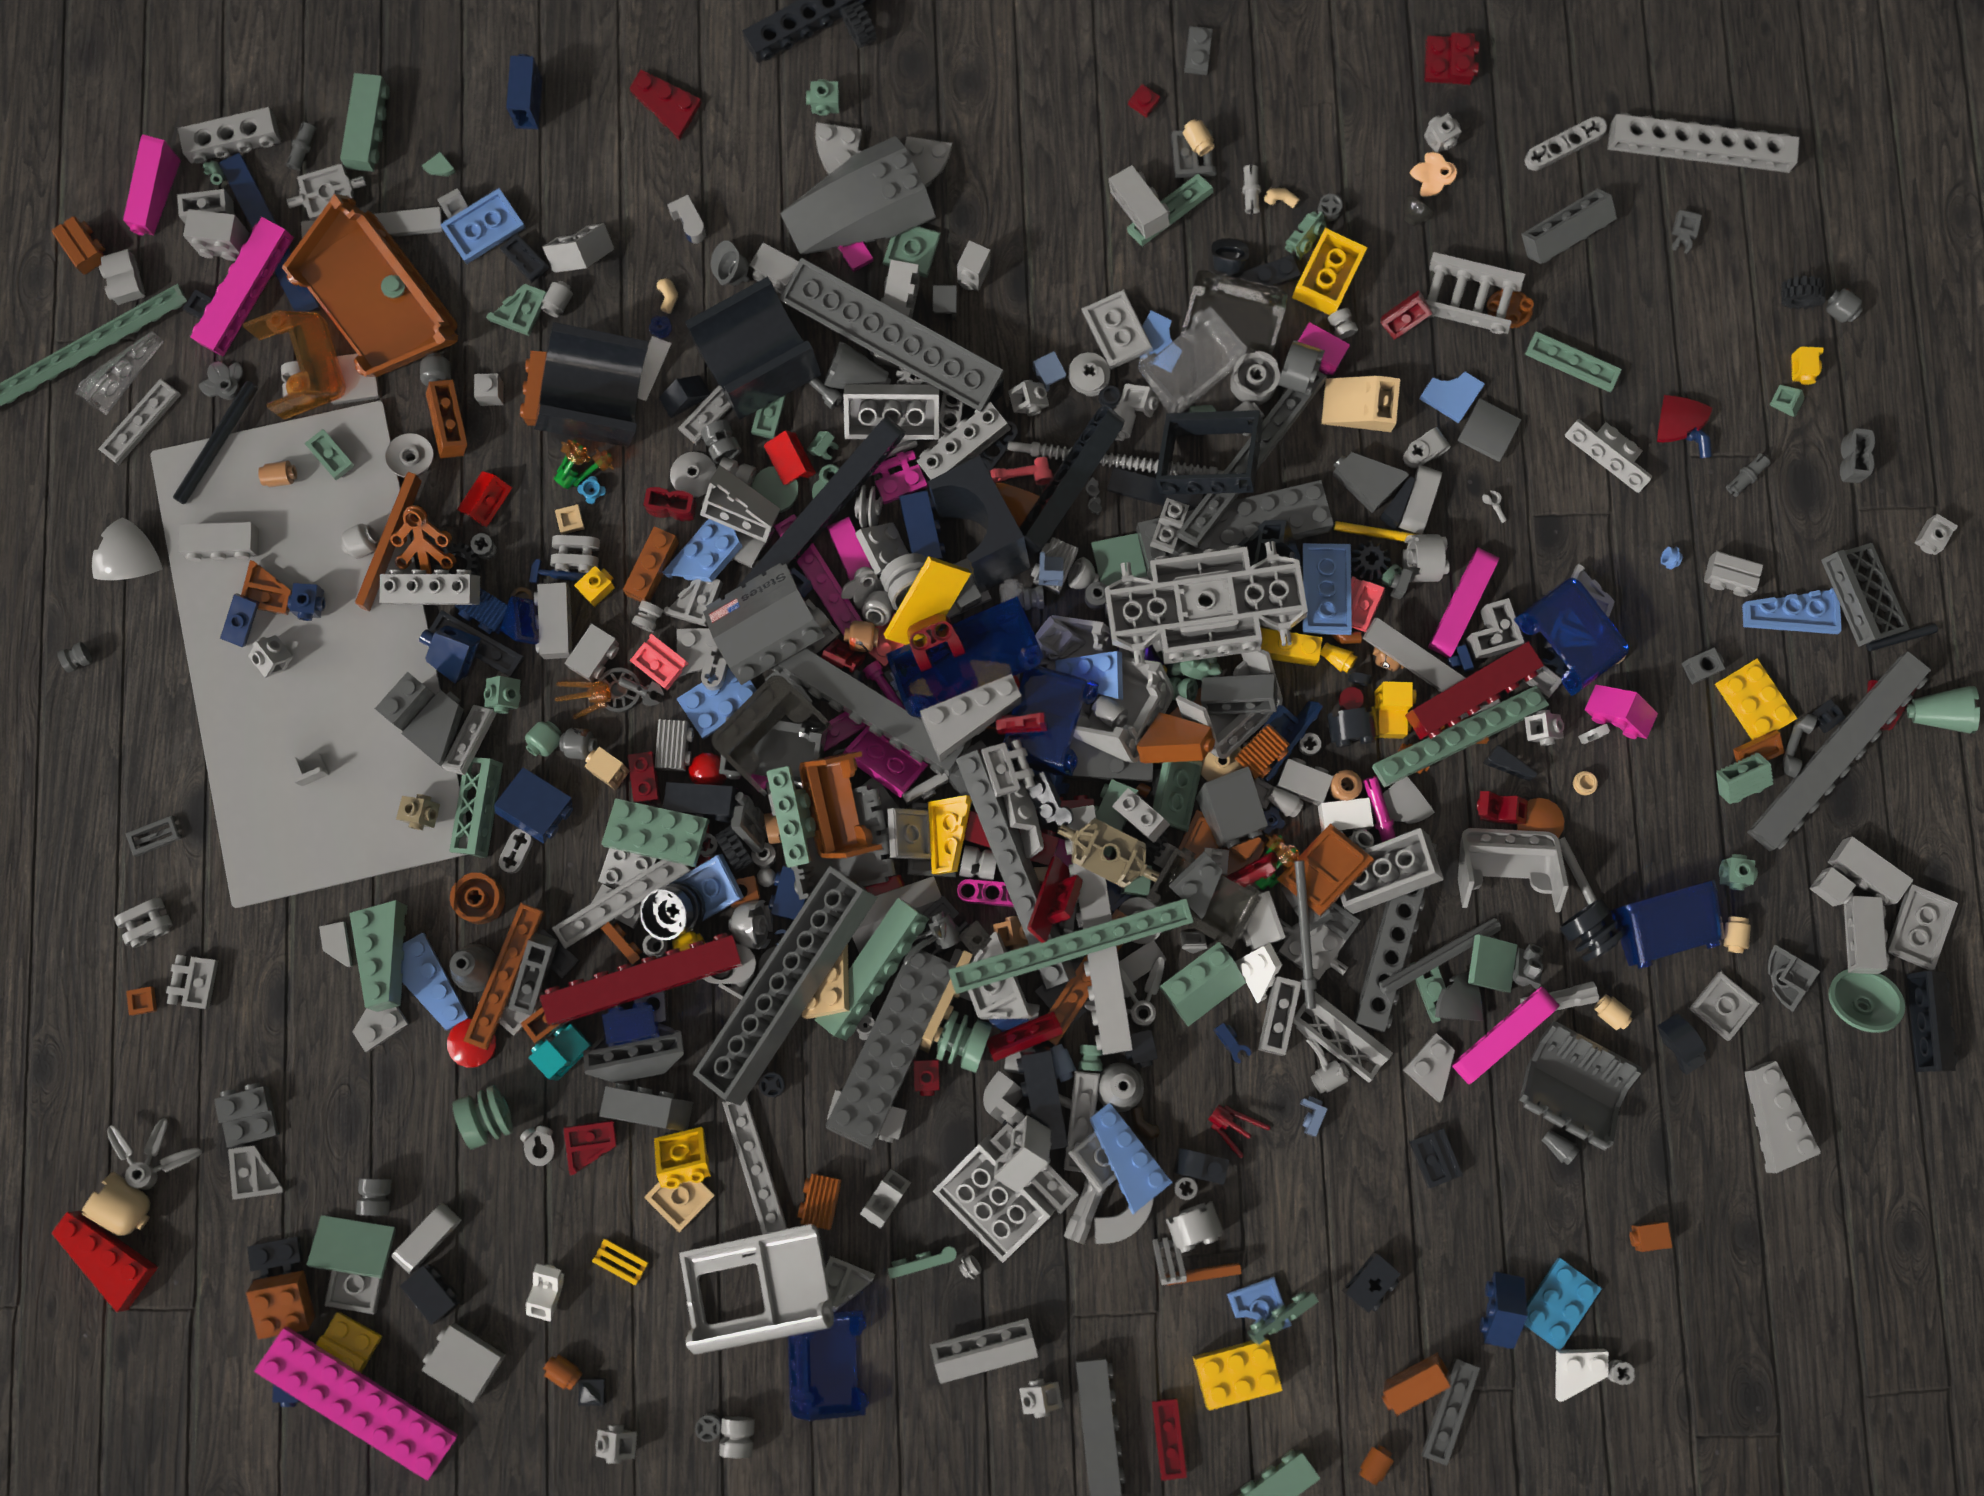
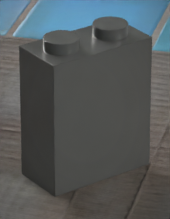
M407 672L375 707V710L397 728L404 731L435 694Z

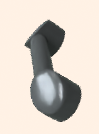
M1806 714L1793 726L1785 754L1783 755V770L1786 775L1793 778L1798 775L1802 766V760L1794 757L1802 732L1810 734L1817 721V717L1812 714Z

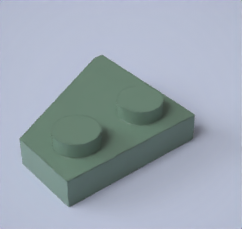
M524 284L516 290L513 296L505 299L502 302L503 305L494 313H488L486 318L490 322L530 336L541 312L542 300L546 292Z

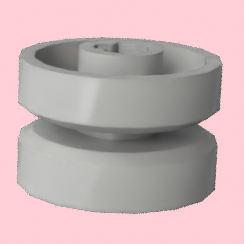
M911 553L895 558L881 572L880 580L885 592L888 593L890 603L896 611L927 560L922 554Z

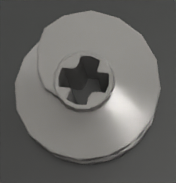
M1087 352L1079 354L1073 359L1069 366L1068 378L1072 387L1086 396H1096L1108 386L1110 368L1103 357L1096 353Z
M862 485L860 495L856 499L855 517L859 518L860 526L863 528L867 526L868 522L869 527L877 526L880 518L883 499L879 497L878 500H875V486L871 487L869 498H866V485Z

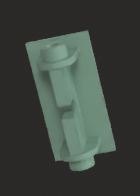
M1315 212L1308 213L1298 226V229L1303 231V233L1295 230L1286 241L1285 249L1290 253L1296 251L1298 260H1301L1305 253L1310 251L1312 244L1322 235L1327 225L1323 212L1319 214Z

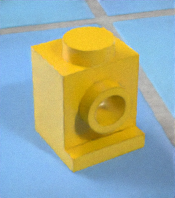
M1799 347L1791 355L1792 381L1801 382L1804 385L1816 382V377L1822 370V362L1819 360V356L1823 353V348Z

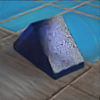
M512 596L509 599L500 630L515 641L536 645L539 641L533 600Z

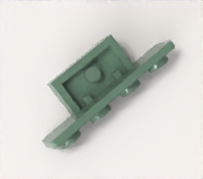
M790 766L768 770L767 777L787 867L810 863L811 858L806 838L814 837L816 823L813 817H811L809 808L811 805L810 797L806 793L805 788L795 789Z

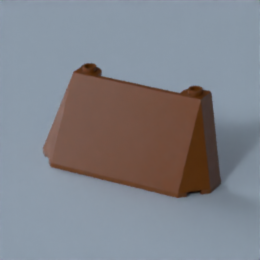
M334 194L282 268L287 274V279L293 285L309 289L359 355L354 359L357 372L364 377H379L455 344L458 341V335L454 332L457 329V322L378 218L370 211L364 213L355 206L356 201L349 196ZM397 275L405 284V291L400 297L389 298L384 295L381 283L385 277Z

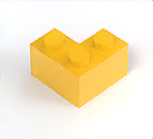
M1383 681L1375 690V709L1379 729V737L1375 738L1403 739L1408 735V732H1411L1412 726L1405 715L1413 704L1416 703V690H1413V682Z

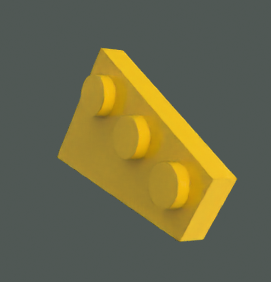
M969 795L928 802L932 874L939 875L958 871L972 801Z

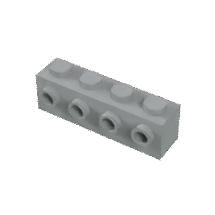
M991 402L984 406L981 412L975 410V414L971 418L959 422L956 426L957 429L951 434L943 435L935 447L932 449L928 448L920 454V459L916 462L930 479L977 457L1011 429Z
M389 570V574H380L379 603L390 605H480V576L472 575L471 570H456V574H449V570H434V574H426V570H412V574H404V570Z
M1028 1318L930 1345L940 1384L1038 1357Z

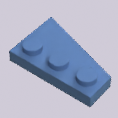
M1113 651L1055 660L1056 684L1123 700L1122 652Z

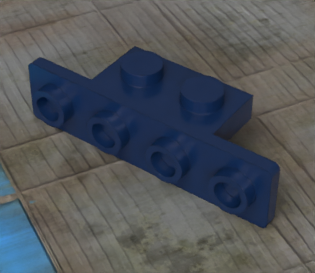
M1308 701L1297 717L1284 706L1278 705L1277 712H1273L1262 729L1266 724H1270L1290 744L1286 748L1289 752L1280 761L1275 759L1269 765L1272 769L1265 777L1261 779L1258 776L1257 778L1268 782L1277 774L1279 766L1291 755L1295 744L1305 736L1306 729L1318 718L1319 712L1323 708L1320 703Z

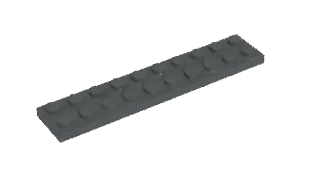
M803 258L800 259L779 300L979 412L988 403L1005 372L996 365Z

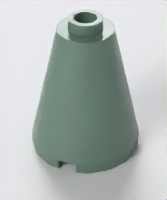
M1966 686L1912 699L1911 704H1907V717L1912 718L1913 723L1974 734L1978 730L1980 720V707L1976 706L1975 701L1979 699L1977 688L1975 686Z

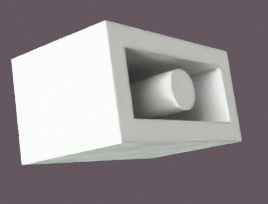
M1370 798L1321 803L1318 806L1321 833L1330 823L1342 833H1354L1359 830L1367 831L1373 827Z

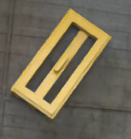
M606 1238L592 1260L593 1263L634 1285H637L649 1263ZM606 1247L640 1264V1269L605 1251ZM601 1256L635 1273V1278L601 1260Z

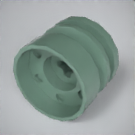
M953 1010L943 1026V1031L937 1044L936 1059L942 1061L946 1051L951 1052L948 1063L952 1064L957 1055L962 1056L961 1068L976 1073L992 1029V1024L977 1019L973 1027L969 1028L967 1027L968 1015L965 1014L962 1023L958 1024L956 1021L959 1012Z
M495 1085L487 1087V1094L482 1089L478 1091V1103H476L471 1095L454 1100L452 1103L459 1131L466 1145L471 1150L488 1144V1131L497 1140L502 1136L501 1131L506 1136L513 1133V1124L508 1104Z

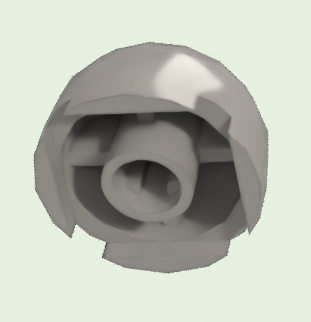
M766 901L744 902L733 912L728 927L738 944L749 949H764L769 945L771 939H767L768 931L773 932V917L771 909H768L769 905L763 904Z

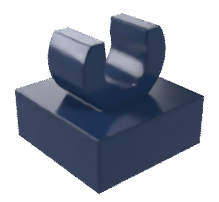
M1466 644L1456 648L1457 656L1447 659L1452 669L1463 666L1465 673L1474 670Z

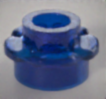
M666 316L653 317L649 325L651 334L658 338L667 337L672 330L670 319Z

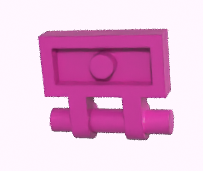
M913 450L906 453L903 451L896 454L897 456L883 461L872 474L873 476L881 472L883 477L876 480L875 485L880 497L883 499L884 505L900 499L899 496L913 494L927 488V483L919 464L909 467L908 462L916 459ZM898 465L901 466L902 471L892 475L889 474L888 469Z

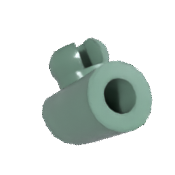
M215 161L203 164V168H205L204 173L206 175L212 174L210 177L211 182L215 185L221 184L225 179V175L219 164Z

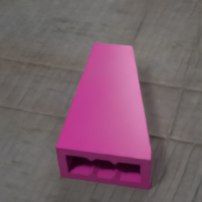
M143 134L140 139L123 221L130 227L132 232L138 235H144V233L154 235L181 160L165 140Z

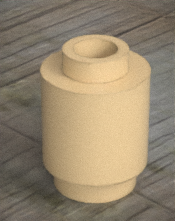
M1192 120L1185 125L1183 135L1194 153L1203 156L1214 148V139L1202 120Z
M1728 917V922L1725 923L1723 945L1728 947V952L1743 953L1744 949H1749L1751 931L1749 919Z
M1607 994L1594 1007V1010L1598 1012L1597 1015L1615 1030L1619 1028L1624 1030L1633 1019L1630 1017L1631 1010L1615 997H1609Z

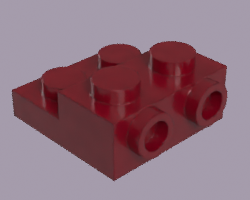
M1452 33L1450 37L1427 36L1424 82L1470 85L1473 77L1477 76L1478 62H1474V55L1478 54L1479 41H1475V34Z

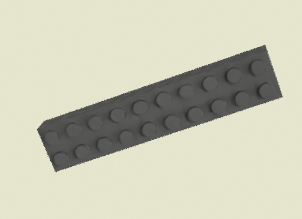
M829 866L693 1072V1075L725 1101L741 1106L878 897L844 873Z

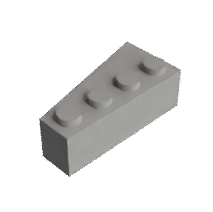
M1012 674L921 710V719L939 761H943L950 753L961 748L968 740L983 732L990 724L996 722V720L1020 705L1021 694Z

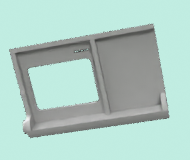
M813 1224L679 1253L692 1326L686 1337V1345L693 1354L826 1329L833 1325L834 1315L818 1230ZM752 1263L756 1264L760 1277L765 1312L761 1315L709 1325L706 1322L699 1282L700 1275Z

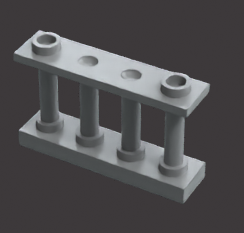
M1433 252L1429 270L1434 271L1435 275L1428 299L1426 300L1433 312L1429 317L1436 316L1489 329L1495 334H1508L1511 320L1505 319L1512 292H1520L1525 274ZM1447 274L1458 278L1450 305L1436 302L1444 275ZM1469 280L1480 283L1473 311L1459 308L1466 282ZM1492 285L1503 289L1496 317L1482 313L1489 287Z

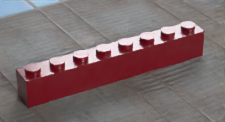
M727 933L714 936V941L704 944V941H698L690 944V949L680 951L679 948L665 952V957L656 959V956L642 959V964L633 967L632 963L617 967L618 971L608 974V971L594 974V979L584 982V979H578L569 982L570 987L560 989L559 986L545 990L544 995L539 996L547 1024L552 1027L741 967L743 965L733 935L728 936Z

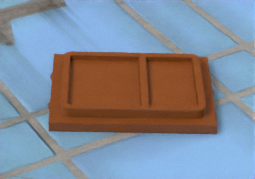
M1198 810L1189 825L1188 832L1183 835V840L1178 848L1183 852L1177 865L1185 869L1204 852V848L1219 849L1203 813ZM1249 838L1241 841V843L1249 841ZM1261 841L1246 861L1241 860L1229 850L1227 875H1221L1220 879L1260 859L1267 843ZM1241 888L1235 893L1242 896L1245 889Z
M1331 823L1295 860H1304L1308 907L1321 917L1374 861L1369 854ZM1293 862L1277 880L1297 897L1295 863Z

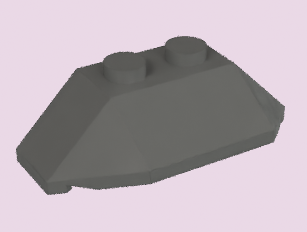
M660 1023L608 1032L596 1041L591 1048L588 1047L583 1051L584 1072L587 1075L613 1083L664 1074L684 1055L682 1032Z

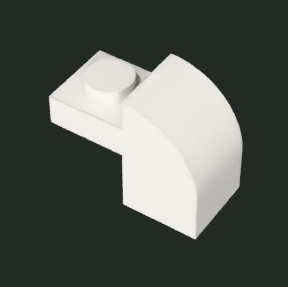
M536 1264L533 1272V1287L526 1302V1315L551 1321L564 1281V1274L561 1273V1270L552 1265Z

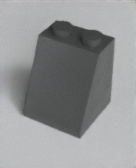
M1249 767L1204 783L1196 796L1197 803L1219 849L1227 847L1230 850L1232 847L1242 844L1241 841L1249 838V840L1263 836V832L1268 824Z

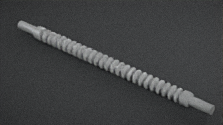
M1008 441L1007 448L1009 451L1031 453L1033 457H1038L1039 455L1045 457L1047 455L1049 459L1054 456L1056 460L1061 457L1063 461L1072 449V447L1067 449L1066 446L1061 449L1059 445L1055 448L1053 444L1048 447L1046 443L1042 446L1039 442L1028 444ZM1105 453L1100 463H1102V466L1108 464L1109 467L1115 465V468H1118V466H1122V469L1128 467L1129 470L1135 468V471L1140 468L1142 472L1147 469L1149 473L1154 470L1157 474L1159 459L1154 462L1152 458L1148 461L1146 457L1141 460L1139 456L1134 459L1132 455L1130 458H1127L1125 454L1123 457H1120V454L1113 456V453H1110V455ZM1172 461L1170 475L1171 473L1175 475L1223 474L1224 471L1218 470L1217 467L1206 469V466H1203V468H1200L1199 465L1193 467V464H1190V466H1186V463L1180 465L1179 462L1173 464Z

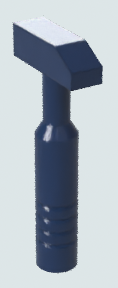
M536 559L531 566L529 582L538 583L539 575L578 582L586 573L540 569L541 560Z

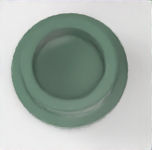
M389 275L383 279L381 289L385 296L398 298L404 293L405 284L399 276Z

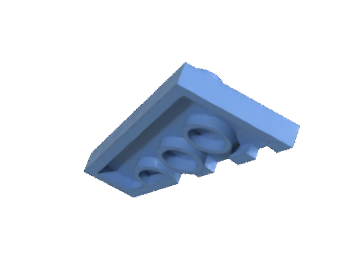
M421 933L403 943L402 983L445 1030L449 1031L458 1023L470 1019L426 934Z

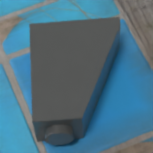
M1353 452L1347 457L1341 456L1334 464L1336 468L1332 474L1372 514L1409 476L1403 470Z
M439 690L401 734L442 767L453 745L464 709L458 705L461 700L449 691L446 695L442 690Z

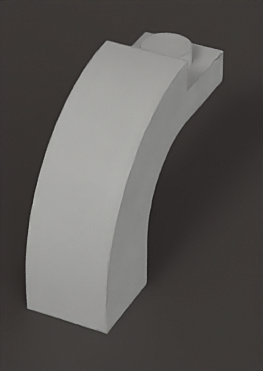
M1153 1199L1133 1215L1128 1205L1118 1215L1094 1217L1095 1243H1114L1134 1234L1149 1216Z

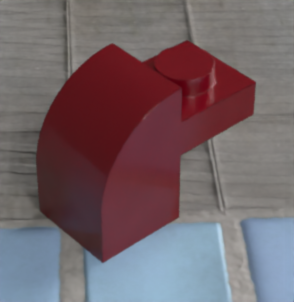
M1480 791V798L1477 801L1478 815L1480 820L1487 822L1526 824L1528 800L1519 796H1499L1490 791Z

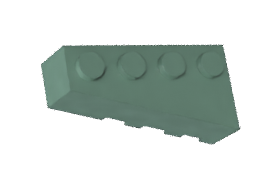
M394 900L349 913L365 1008L376 1012L401 1005L403 976L401 973V963L404 960L402 948L403 936L406 933L404 919L405 914H407V905Z

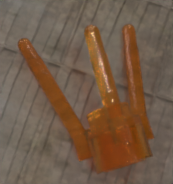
M602 681L556 683L557 686L589 687L587 692L555 698V701H566L588 697L590 703H595L574 714L573 719L584 716L598 708L607 707L606 702L611 701L609 685Z

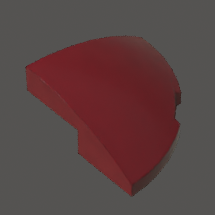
M1664 395L1657 442H1673L1687 438V433L1691 432L1695 427L1699 431L1710 419L1712 407L1695 400Z

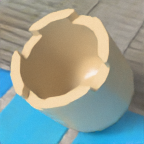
M112 1172L103 1180L102 1183L106 1184L102 1191L99 1194L94 1191L82 1210V1214L112 1233L124 1236L130 1234L136 1228L141 1230L148 1222L150 1217L146 1214L150 1208V1200L141 1190L131 1187L123 1177Z

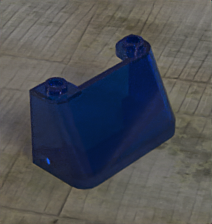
M1575 578L1563 581L1542 595L1513 619L1519 628L1528 635H1533L1540 631L1566 664L1569 670L1562 675L1561 679L1571 696L1580 692L1614 666L1629 651L1626 640L1584 585Z
M1029 665L1025 669L1019 688L1021 704L1013 709L1012 715L1023 716L1044 713L1047 720V731L1007 733L1003 743L1006 744L1008 752L1013 750L1011 742L1020 740L1022 747L1026 748L1028 754L1026 759L1029 768L1073 776L1074 769L1078 764V758L1074 750L1070 749L1082 704H1091L1097 698L1099 684L1093 680L1042 666Z
M1714 880L1611 910L1613 920L1618 919L1619 921L1616 929L1624 927L1627 931L1620 941L1628 965H1637L1638 969L1653 965L1652 960L1702 945H1706L1707 949L1722 945L1721 940L1725 939L1718 890Z
M862 1310L833 1312L834 1321L832 1327L788 1336L790 1410L795 1418L814 1421L866 1415L868 1397L861 1388L857 1387L856 1336H860L866 1327V1320Z

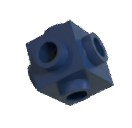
M293 583L292 595L288 597L290 612L297 616V619L303 621L321 618V612L325 610L326 600L323 597L324 590L317 584Z

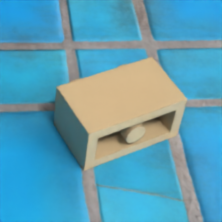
M600 747L596 751L592 750L585 760L587 764L584 767L614 790H617L630 772L622 762Z

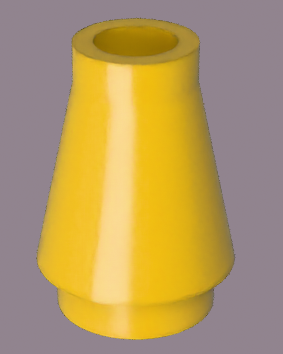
M1326 643L1320 652V655L1340 672L1349 673L1357 660V656L1353 655L1352 651Z

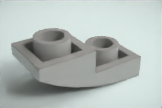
M1166 498L1150 544L1151 547L1173 554L1178 540L1177 532L1183 525L1189 505Z

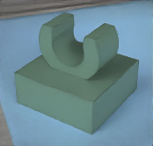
M819 431L806 451L813 456H821L823 459L831 460L832 457L827 454V448L831 447L833 450H837L839 447L836 443L832 442L835 438L828 431Z

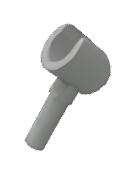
M1490 490L1492 499L1484 494L1482 500L1485 504L1493 506L1501 523H1503L1507 519L1499 504L1501 502V495L1496 491Z

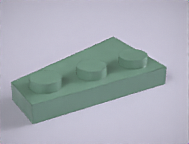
M1303 1290L1292 1297L1294 1302L1286 1307L1282 1304L1271 1311L1272 1316L1265 1321L1263 1318H1260L1250 1325L1251 1330L1247 1332L1251 1340L1257 1345L1266 1341L1263 1335L1266 1333L1268 1335L1277 1333L1285 1325L1284 1321L1286 1319H1289V1321L1294 1320L1319 1301L1315 1294L1311 1291L1306 1293Z

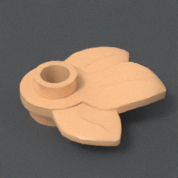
M1432 152L1426 153L1425 162L1413 167L1410 175L1416 180L1423 182L1420 195L1426 197L1440 193L1444 185L1451 184L1456 179L1457 170L1452 163L1446 162L1442 155ZM1444 170L1449 171L1447 175L1441 174V172Z

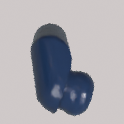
M1697 427L1687 433L1686 439L1688 441L1694 440L1699 444L1700 458L1712 457L1711 441L1707 433L1702 429L1698 431Z

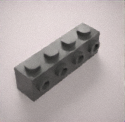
M1596 189L1522 233L1527 257L1539 264L1548 262L1555 255L1568 250L1570 246L1588 238L1590 234L1605 228L1610 222L1616 220L1612 195Z

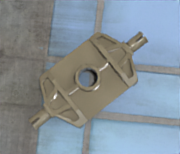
M1093 818L1081 829L1075 831L1061 824V829L1057 833L1071 839L1073 864H1077L1119 885L1121 888L1126 887L1138 876L1142 875L1153 882H1156L1158 879L1156 877H1159L1160 873L1148 868L1145 864V843L1096 818ZM1107 846H1112L1116 850V857L1113 860H1107L1104 857L1103 851Z

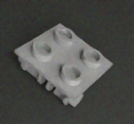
M609 848L598 882L617 888L656 864L659 860Z

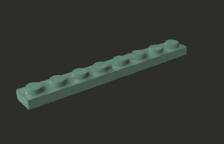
M1536 685L1443 730L1442 733L1432 739L1426 738L1375 763L1372 768L1385 788L1525 720L1524 717L1533 716L1536 712L1547 709L1549 704Z

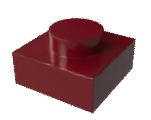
M1142 84L1130 98L1128 105L1147 118L1160 101V96Z

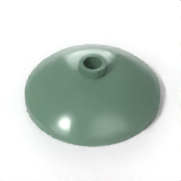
M1847 969L1836 975L1830 984L1829 1000L1832 1008L1842 1020L1859 1030L1873 1033L1885 1032L1896 1027L1904 1016L1905 1001L1902 993L1891 980L1880 973H1848Z

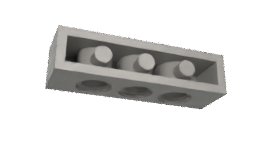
M269 107L178 128L182 152L190 163H203L207 159L224 158L229 154L237 152L246 153L254 148L271 147L281 142L276 117Z

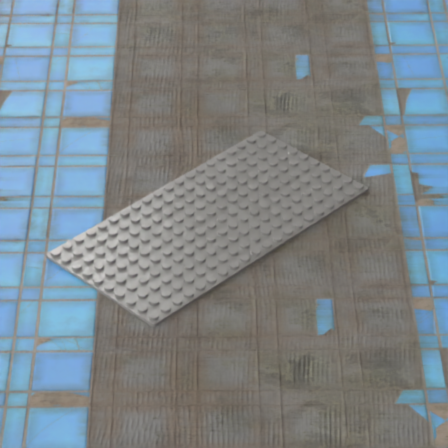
M375 401L231 433L186 504H181L174 500L173 495L209 438L152 451V467L232 906L234 908L246 907L468 855L449 852L460 791L458 774L444 770L401 734L402 730L375 710V707L407 672L435 695L441 690L437 669L427 663L425 659L429 647L419 642L422 632L426 629L429 630L424 605H390L379 603V587L370 612L361 609L355 604V600L375 551L363 558L356 559L351 555L345 554L341 547L343 542L342 534L357 524L373 527L380 541L401 489L398 475L389 469L385 459L386 449L391 442L384 404L381 401ZM322 429L327 432L355 465L337 481L304 444ZM289 461L291 465L296 467L297 478L294 479V483L291 485L268 487L267 485L263 486L259 480L258 470L264 464ZM252 522L259 528L258 556H250L248 560L226 557V560L222 561L212 560L211 558H202L201 561H189L178 552L179 524ZM410 533L407 535V542L404 545L395 547L385 574H389V570H404V574H412V570H417L414 556L412 557V563L406 569H400L395 564L396 557L403 553L411 544ZM401 558L402 563L406 564V561ZM250 560L260 565L291 591L293 583L317 584L324 590L323 597H325L326 606L325 610L321 612V618L303 621L297 619V616L290 612V610L288 615L257 609L245 647H240L220 639L233 595L236 593L241 595ZM276 635L293 657L284 671L265 678L252 663L248 655L256 640L261 637L268 638ZM316 753L321 754L329 775L304 786L296 784L286 761L293 757L302 760ZM417 794L430 796L431 802L440 804L435 827H424L423 831L409 828V823L396 820L402 796L416 798ZM466 813L464 814V817H463V822L465 823V825L468 824V823H467V818H466ZM464 834L459 840L458 848L467 849L468 837Z

